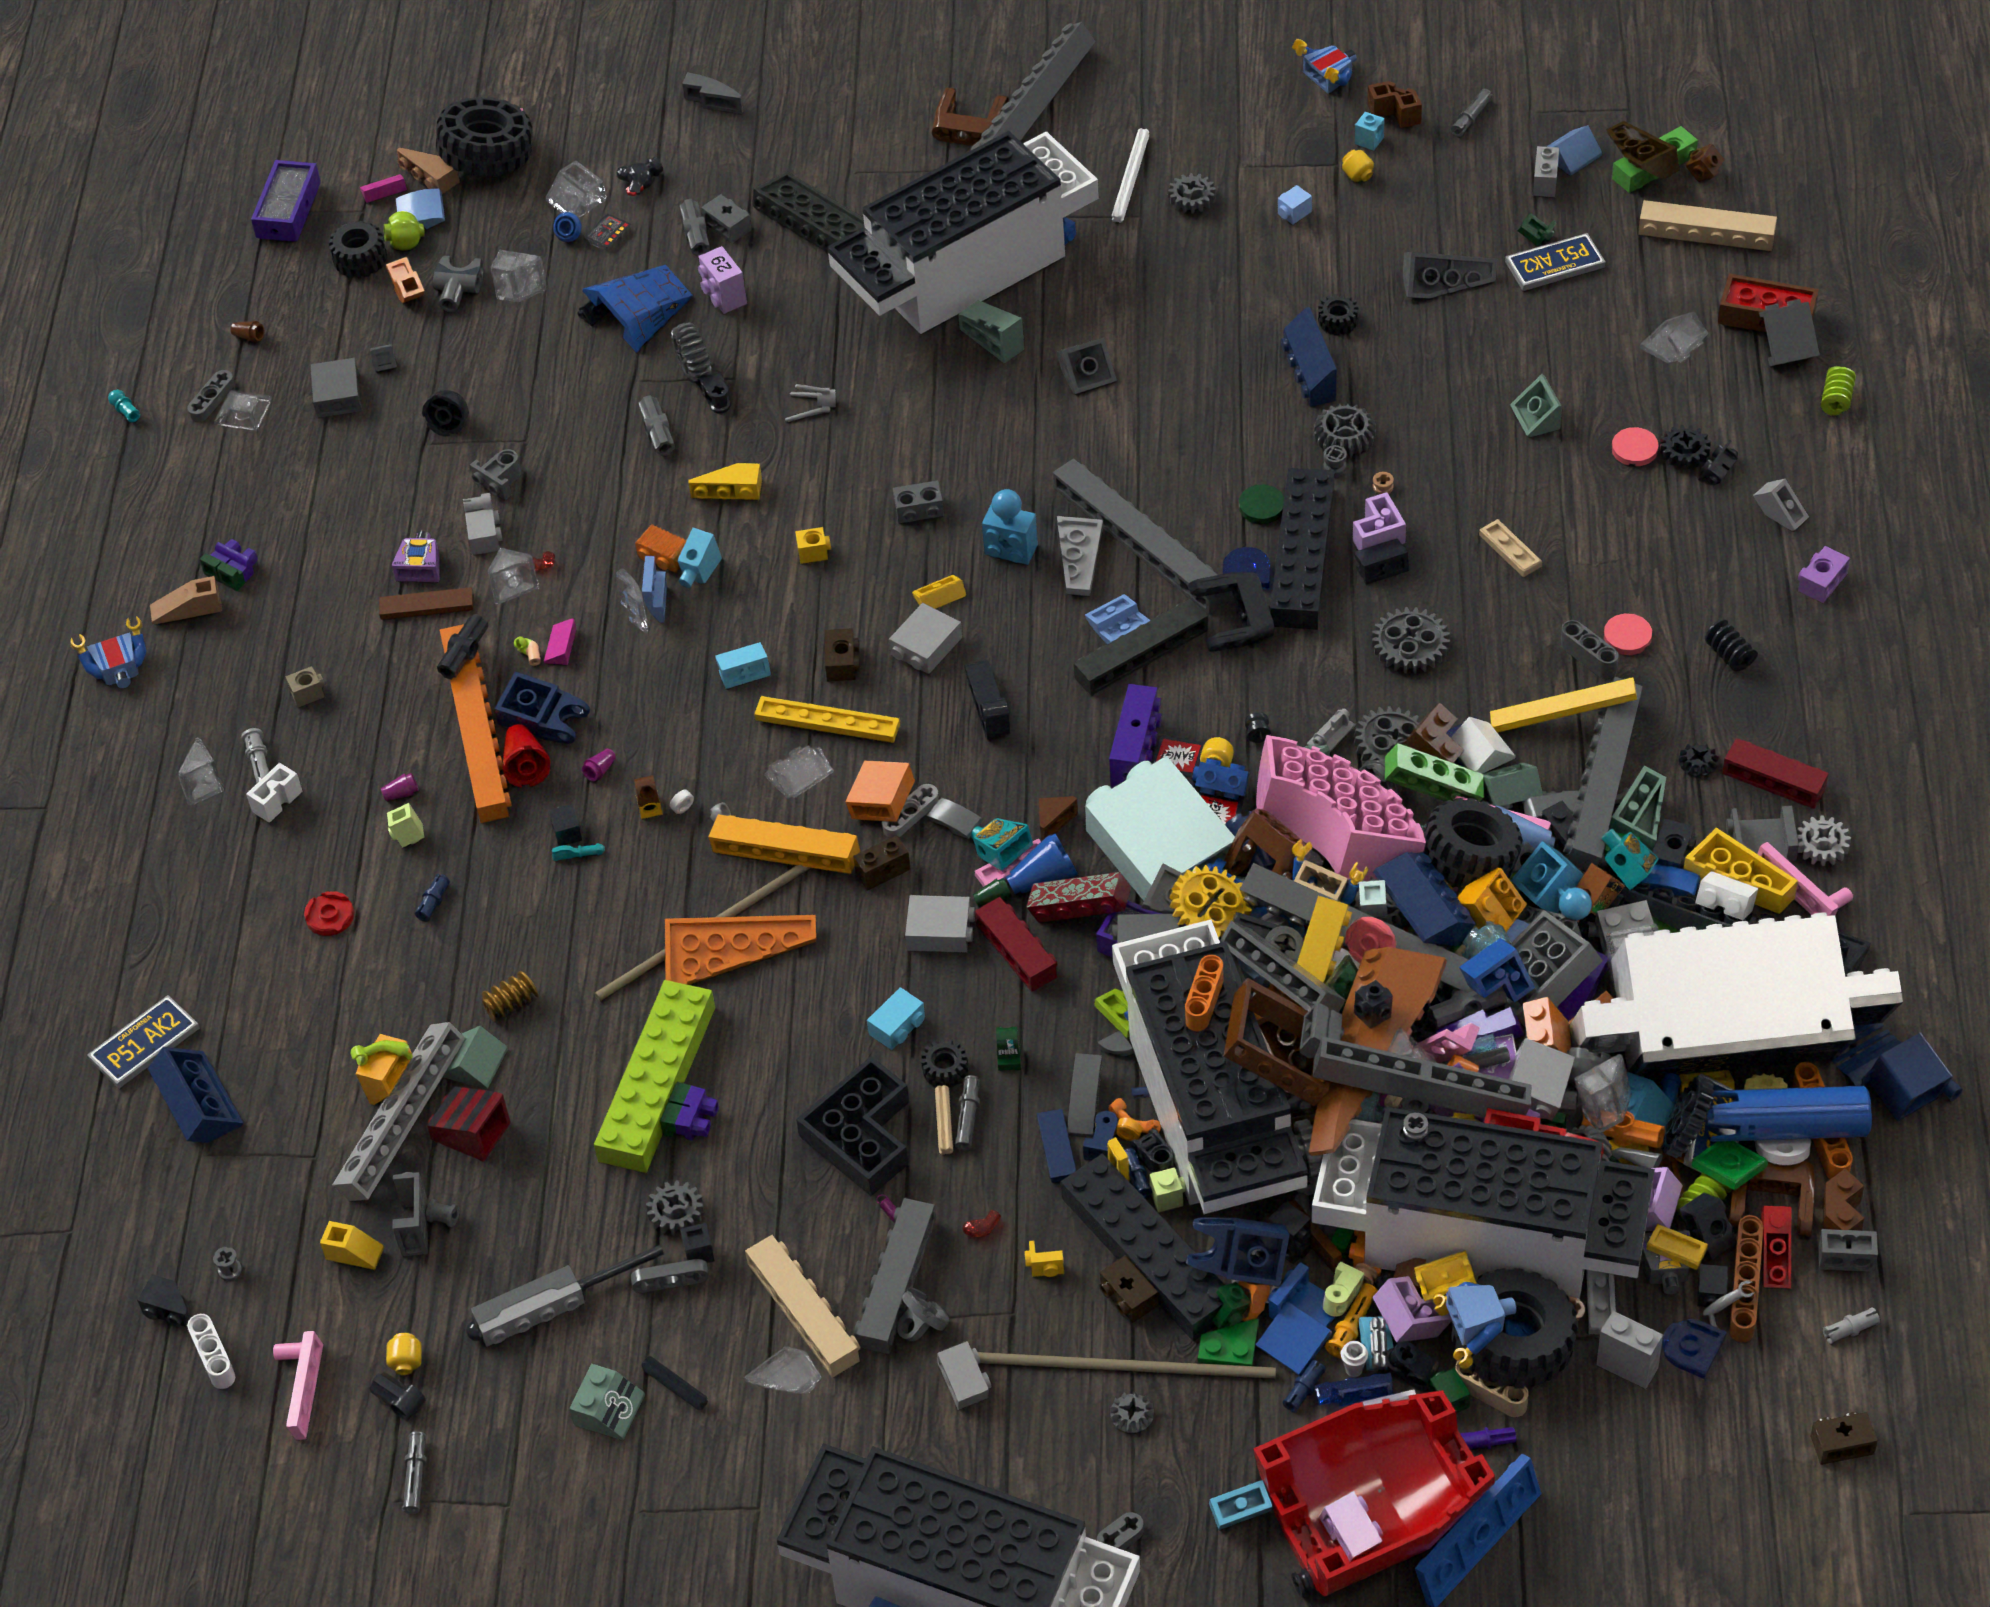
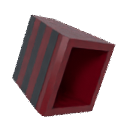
M454 1086L449 1095L447 1094L443 1098L437 1112L429 1118L427 1127L431 1140L484 1162L511 1122L503 1094L494 1091Z

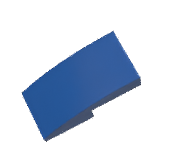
M1655 865L1642 882L1650 884V889L1653 890L1665 887L1672 889L1674 895L1687 896V893L1695 895L1701 878L1698 874L1684 869Z

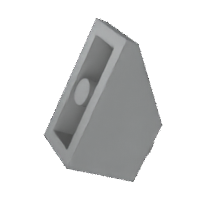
M1786 479L1767 482L1753 495L1766 516L1791 531L1796 530L1809 518Z

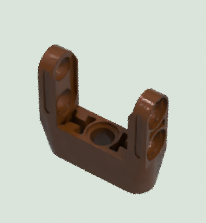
M946 87L935 112L932 136L939 141L973 146L980 141L982 133L990 128L992 120L1003 111L1002 107L1009 102V97L1002 95L995 97L987 119L953 114L956 107V89Z
M1256 808L1238 829L1224 860L1227 863L1223 869L1227 870V873L1232 876L1241 874L1248 868L1257 846H1259L1276 860L1272 871L1281 876L1287 872L1285 877L1293 880V864L1296 856L1292 852V847L1300 838L1272 814ZM1249 839L1248 843L1244 847H1242L1243 844ZM1237 861H1239V863L1237 864V866L1232 869L1233 865H1234Z
M1802 1161L1792 1165H1779L1768 1162L1766 1169L1736 1190L1732 1189L1729 1222L1733 1228H1738L1739 1222L1743 1218L1746 1190L1799 1196L1797 1231L1799 1236H1811L1815 1192L1814 1166L1811 1163Z

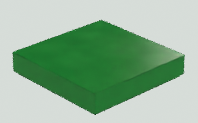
M1735 1141L1716 1142L1692 1159L1693 1168L1733 1190H1736L1766 1169L1768 1165L1766 1158Z

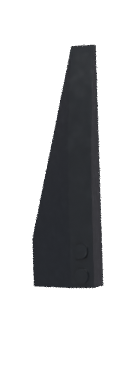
M1619 876L1615 877V879L1623 883ZM1640 882L1631 890L1625 885L1619 893L1625 895V900L1631 904L1647 900L1651 916L1679 931L1686 927H1696V930H1704L1706 926L1713 924H1722V928L1732 927L1733 923L1748 921L1749 925L1759 924V920L1774 918L1775 922L1781 921L1777 920L1775 914L1765 912L1756 915L1753 914V911L1744 920H1740L1724 914L1725 908L1722 906H1718L1713 910L1696 904L1697 895L1687 893V896L1674 895L1672 889L1665 887L1653 890L1650 889V884ZM1838 931L1845 977H1847L1848 973L1859 970L1871 942Z

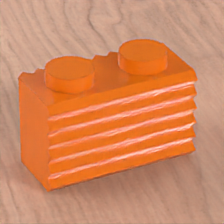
M652 524L635 542L637 555L643 561H645V556H655V563L663 570L669 569L677 572L680 569L678 558L687 539L680 538V536L677 537L676 534L673 535Z

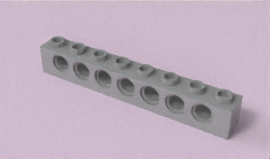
M450 1022L431 1024L413 1052V1058L390 1095L384 1099L332 1184L348 1201L369 1199L466 1039Z

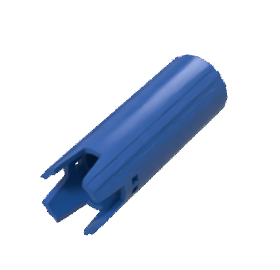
M1864 1086L1714 1091L1711 1097H1734V1102L1713 1105V1109H1709L1707 1112L1708 1127L1734 1129L1736 1133L1712 1136V1142L1867 1137L1872 1126L1871 1099L1868 1089Z

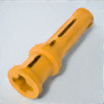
M1368 1283L1362 1285L1344 1320L1336 1324V1332L1332 1339L1328 1340L1325 1344L1326 1350L1332 1356L1342 1359V1348L1348 1342L1357 1339L1359 1318L1366 1315L1373 1302V1296L1378 1291L1373 1285ZM1363 1303L1358 1314L1356 1315L1355 1313L1358 1310L1360 1304Z

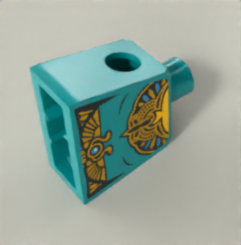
M997 818L984 828L976 826L971 833L978 856L999 870L1006 868L1033 846L1029 827L1023 823Z
M1610 829L1601 838L1610 848L1605 856V860L1629 890L1650 874L1659 859L1631 832L1621 838L1613 829Z

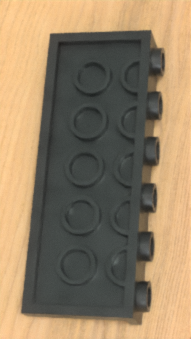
M785 172L754 188L753 207L827 253L828 246L865 227L863 217L789 172Z

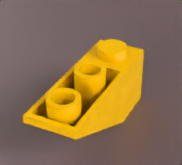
M736 463L690 479L688 483L691 498L759 500L762 483L760 464Z

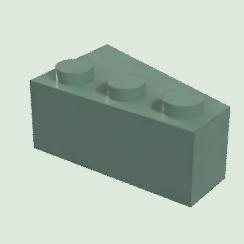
M979 300L958 314L960 330L1003 363H1006L1024 350L1021 317Z
M1644 766L1613 814L1608 831L1613 829L1615 832L1622 834L1631 832L1635 836L1640 837V841L1652 851L1657 840V829L1660 821L1666 777Z

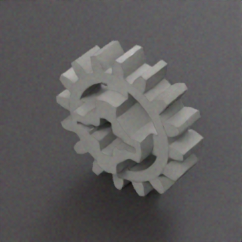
M1821 816L1818 821L1811 817L1810 823L1803 821L1802 827L1797 828L1798 853L1804 852V860L1809 857L1812 858V864L1821 861V865L1825 866L1826 861H1829L1834 865L1836 858L1842 861L1844 854L1849 852L1851 837L1848 836L1849 830L1842 829V822L1835 824L1833 817L1829 821H1826L1824 816Z

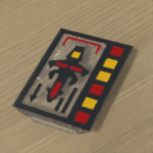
M607 213L584 237L590 244L600 249H606L631 224Z

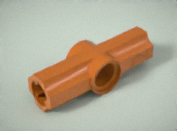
M1586 1109L1583 1114L1582 1125L1586 1127L1591 1125L1605 1136L1612 1137L1613 1142L1619 1146L1638 1143L1661 1148L1663 1144L1665 1126L1636 1120L1631 1112L1622 1110L1610 1114Z

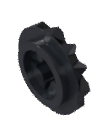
M1696 742L1693 746L1687 744L1685 749L1680 751L1678 760L1680 767L1686 773L1694 776H1706L1717 768L1719 756L1716 755L1715 749L1708 747V744L1702 746ZM1695 755H1697V757H1702V756H1703V761H1701L1700 759L1694 760V756H1695Z

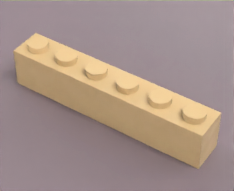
M1644 200L1638 235L1772 251L1777 217Z
M771 1235L745 1250L749 1267L832 1378L860 1362L858 1354L860 1346L853 1335L848 1336L845 1332L846 1328L839 1316L834 1317L832 1315L828 1301L824 1297L820 1299L813 1281L810 1278L805 1279L802 1275L803 1270L796 1260L792 1261L790 1259L788 1249L782 1241L778 1243L774 1236Z

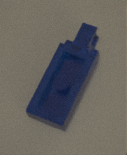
M1391 1373L1373 1374L1367 1377L1348 1378L1343 1381L1325 1382L1315 1385L1319 1405L1339 1403L1340 1407L1393 1395Z

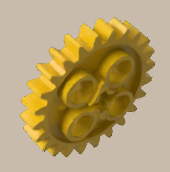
M1207 865L1203 867L1202 871L1197 866L1194 867L1192 872L1187 869L1184 875L1179 876L1171 889L1172 893L1169 898L1172 902L1170 908L1175 909L1172 916L1180 917L1178 925L1186 924L1187 926L1212 920L1218 938L1222 937L1236 912L1250 915L1252 911L1249 908L1250 904L1243 900L1244 897L1240 892L1243 883L1236 884L1234 882L1235 875L1228 878L1227 870H1224L1221 874L1218 873L1217 866L1212 871H1209ZM1222 890L1223 892L1219 895L1216 902L1210 905L1202 917H1198L1204 907L1209 905L1214 896Z

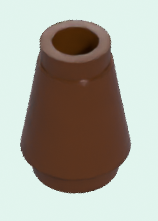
M258 321L234 322L230 328L232 335L253 343L261 341L265 335V328Z

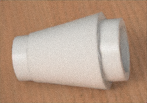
M1358 1341L1348 1342L1341 1350V1358L1346 1373L1349 1376H1359L1368 1358L1367 1348Z

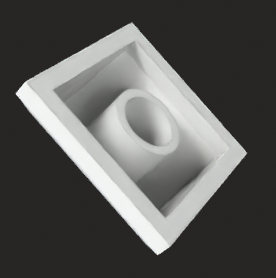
M1468 717L1451 737L1464 749L1458 757L1462 765L1481 774L1515 759L1514 753L1489 722Z

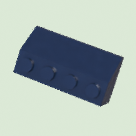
M1307 307L1284 328V338L1281 339V346L1283 352L1287 351L1288 364L1294 368L1296 382L1301 384L1300 388L1303 399L1307 398L1310 407L1336 401L1337 369L1310 307Z
M1406 852L1373 871L1378 880H1385L1387 893L1423 943L1460 946L1476 925L1470 916L1469 910L1460 903L1457 894L1449 888L1444 881V876L1436 870L1428 855L1421 852Z
M162 1047L148 1067V1070L187 1141L208 1143L243 1125L241 1117L204 1051Z

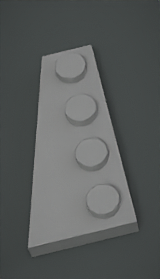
M1057 516L1066 593L1090 596L1102 536L1103 520Z

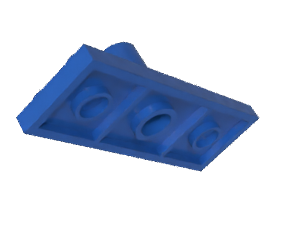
M1521 1454L1515 1462H1512L1503 1475L1495 1481L1494 1485L1449 1529L1450 1531L1447 1535L1437 1542L1433 1550L1419 1561L1415 1570L1428 1605L1437 1607L1541 1495L1530 1457Z

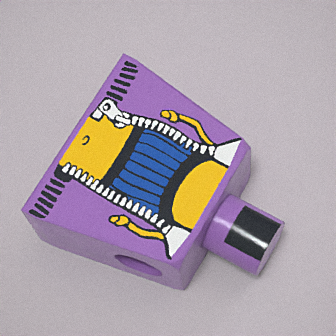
M420 531L417 533L416 538L403 539L392 563L396 581L439 582V551L436 540L430 539L431 536L428 532Z

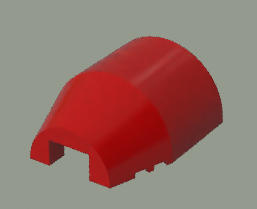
M1443 1390L1408 1395L1407 1400L1390 1402L1388 1398L1382 1399V1403L1365 1406L1363 1402L1354 1403L1253 1448L1261 1479L1264 1482L1281 1529L1302 1569H1307L1313 1580L1314 1587L1324 1596L1429 1550L1495 1483V1474L1484 1456L1480 1454L1474 1457L1459 1433L1456 1411ZM1354 1491L1357 1497L1362 1496L1369 1509L1366 1513L1371 1522L1376 1521L1383 1536L1381 1537L1382 1543L1380 1546L1350 1562L1338 1540L1332 1541L1319 1516L1324 1507Z

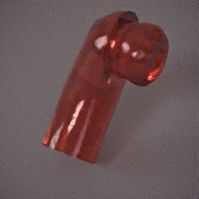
M547 551L543 553V558L538 559L528 554H523L520 563L536 571L543 570L555 564V554Z
M990 1210L984 1219L966 1221L963 1224V1232L971 1237L988 1236L1000 1220L1001 1215L995 1210Z

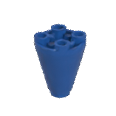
M1053 834L1042 840L1010 871L1011 874L1006 879L1015 894L1019 892L1023 894L1030 892L1035 883L1071 879L1077 876L1078 873L1057 835Z

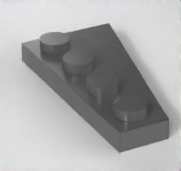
M1163 863L1141 908L1162 914H1173L1175 909L1170 908L1172 900L1169 896L1179 876L1184 874ZM1218 892L1214 896L1210 904L1204 907L1203 911L1198 915V917H1202L1206 913L1210 905L1213 902H1216L1217 898L1222 893Z

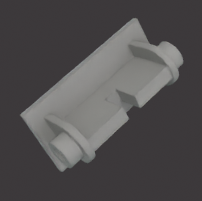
M1346 709L1337 710L1330 720L1315 733L1307 745L1328 746L1331 752L1355 727V724L1349 721V712Z

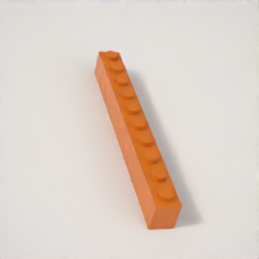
M464 624L440 629L444 653L447 652L448 641L452 634H458ZM477 651L474 659H468L457 677L452 678L450 682L480 823L509 817L507 807L512 805L509 792L504 793L503 790L508 788L504 774L500 775V770H503L501 756H496V752H500L497 738H492V734H496L494 721L488 720V717L492 716L490 703H485L484 699L488 698L486 684L481 685L480 681L485 679L482 667H477V664L481 663L479 652Z

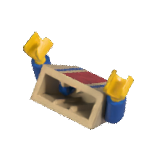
M1300 839L1292 847V852L1296 856L1293 864V881L1339 902L1351 904L1358 892L1359 882H1362L1368 872V867L1361 872L1357 869L1358 862H1356L1349 872L1350 879L1348 880L1344 876L1307 861L1304 856L1312 849V844L1308 842L1303 846L1302 839Z

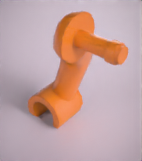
M1121 1098L1116 1099L1109 1105L1108 1111L1113 1112L1117 1118L1133 1119L1124 1111L1127 1109V1105ZM1135 1120L1142 1126V1133L1148 1134V1130L1152 1128L1156 1129L1158 1133L1160 1132L1161 1126L1158 1120Z

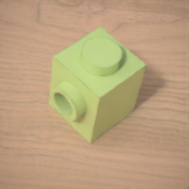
M409 803L387 813L389 834L394 841L398 840L402 848L409 844H415L424 838L423 824Z
M1175 1167L1149 1174L1150 1187L1152 1188L1151 1195L1157 1212L1183 1206V1192H1186V1185L1183 1177H1178Z

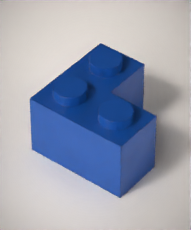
M1502 938L1496 940L1459 967L1468 986L1483 998L1502 986L1506 997L1515 1003L1535 988L1517 949Z

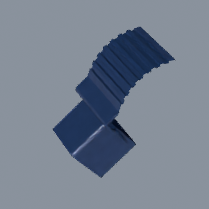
M1879 1023L1873 1026L1874 1024L1853 1026L1855 1034L1867 1028L1869 1029L1855 1036V1040L1851 1044L1882 1028L1884 1025ZM1887 1029L1831 1061L1835 1065L1882 1039L1838 1065L1837 1068H1840L1848 1076L1854 1086L1867 1087L1871 1085L1898 1122L1937 1100L1953 1078V1075L1921 1032L1901 1042L1894 1035H1889L1890 1031Z

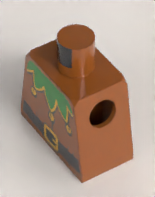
M1591 863L1576 888H1581L1590 895L1592 900L1590 912L1596 915L1597 911L1607 909L1625 887L1624 884L1593 863ZM1588 915L1585 918L1576 921L1582 924L1588 917Z

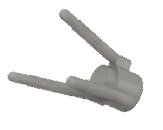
M796 384L795 388L817 393L791 392V396L817 398L818 406L822 405V407L787 417L785 421L790 422L822 412H830V407H836L835 389L830 390V388Z

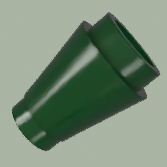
M1004 878L994 879L973 894L978 908L999 897L1003 901H1007L1006 898L1011 896Z

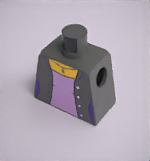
M1689 1230L1677 1231L1690 1237ZM1645 1233L1640 1261L1650 1284H1662L1666 1294L1679 1292V1282H1686L1688 1280L1689 1266L1647 1250V1243L1652 1233Z

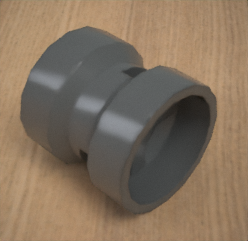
M1332 445L1324 451L1323 469L1334 470V478L1341 477L1346 473V450L1341 446Z

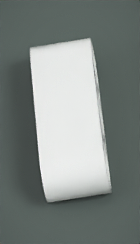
M205 1314L194 1315L188 1321L187 1326L214 1387L218 1389L228 1388L235 1381V1373L209 1316Z

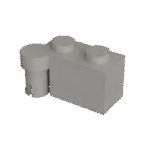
M484 493L480 497L463 499L472 555L500 551L499 541L503 539L501 528L496 527V524H500L498 510H493L491 494Z

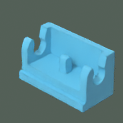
M761 642L715 656L720 669L719 674L726 689L771 675L768 658Z

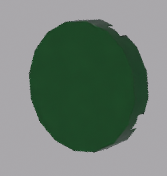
M1266 484L1254 485L1242 492L1239 498V511L1249 522L1255 523V521H1258L1261 524H1268L1282 516L1284 496L1280 490Z

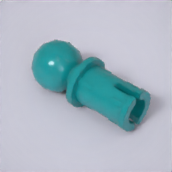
M117 389L109 393V403L115 406L116 411L122 413L129 422H135L140 418V412L132 405L131 400L125 396L123 391Z

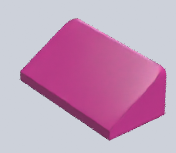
M399 174L362 186L360 190L366 203L405 191L407 188L404 178Z
M569 619L553 625L544 663L568 665L576 633L575 619Z

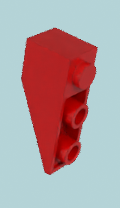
M1763 1206L1761 1208V1221L1763 1223L1761 1251L1763 1287L1791 1288V1207Z

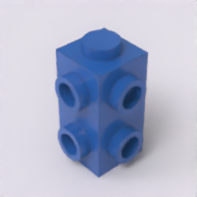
M1207 758L1206 763L1200 762L1199 767H1194L1192 781H1196L1195 786L1200 787L1201 793L1214 795L1215 791L1225 793L1224 797L1238 800L1239 796L1245 797L1250 772L1244 771L1245 766L1231 763L1230 768L1220 766L1221 761Z

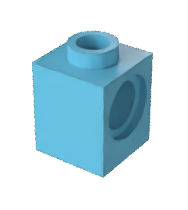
M1364 112L1355 124V144L1374 151L1384 138V118Z

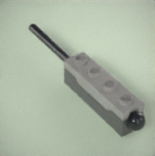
M658 1245L578 1281L570 1266L567 1265L470 1308L476 1325H474L473 1321L470 1322L466 1328V1334L473 1341L483 1339L486 1347L498 1344L507 1337L525 1332L534 1325L550 1321L563 1312L576 1309L579 1305L585 1303L582 1292L587 1288L664 1255L661 1246Z

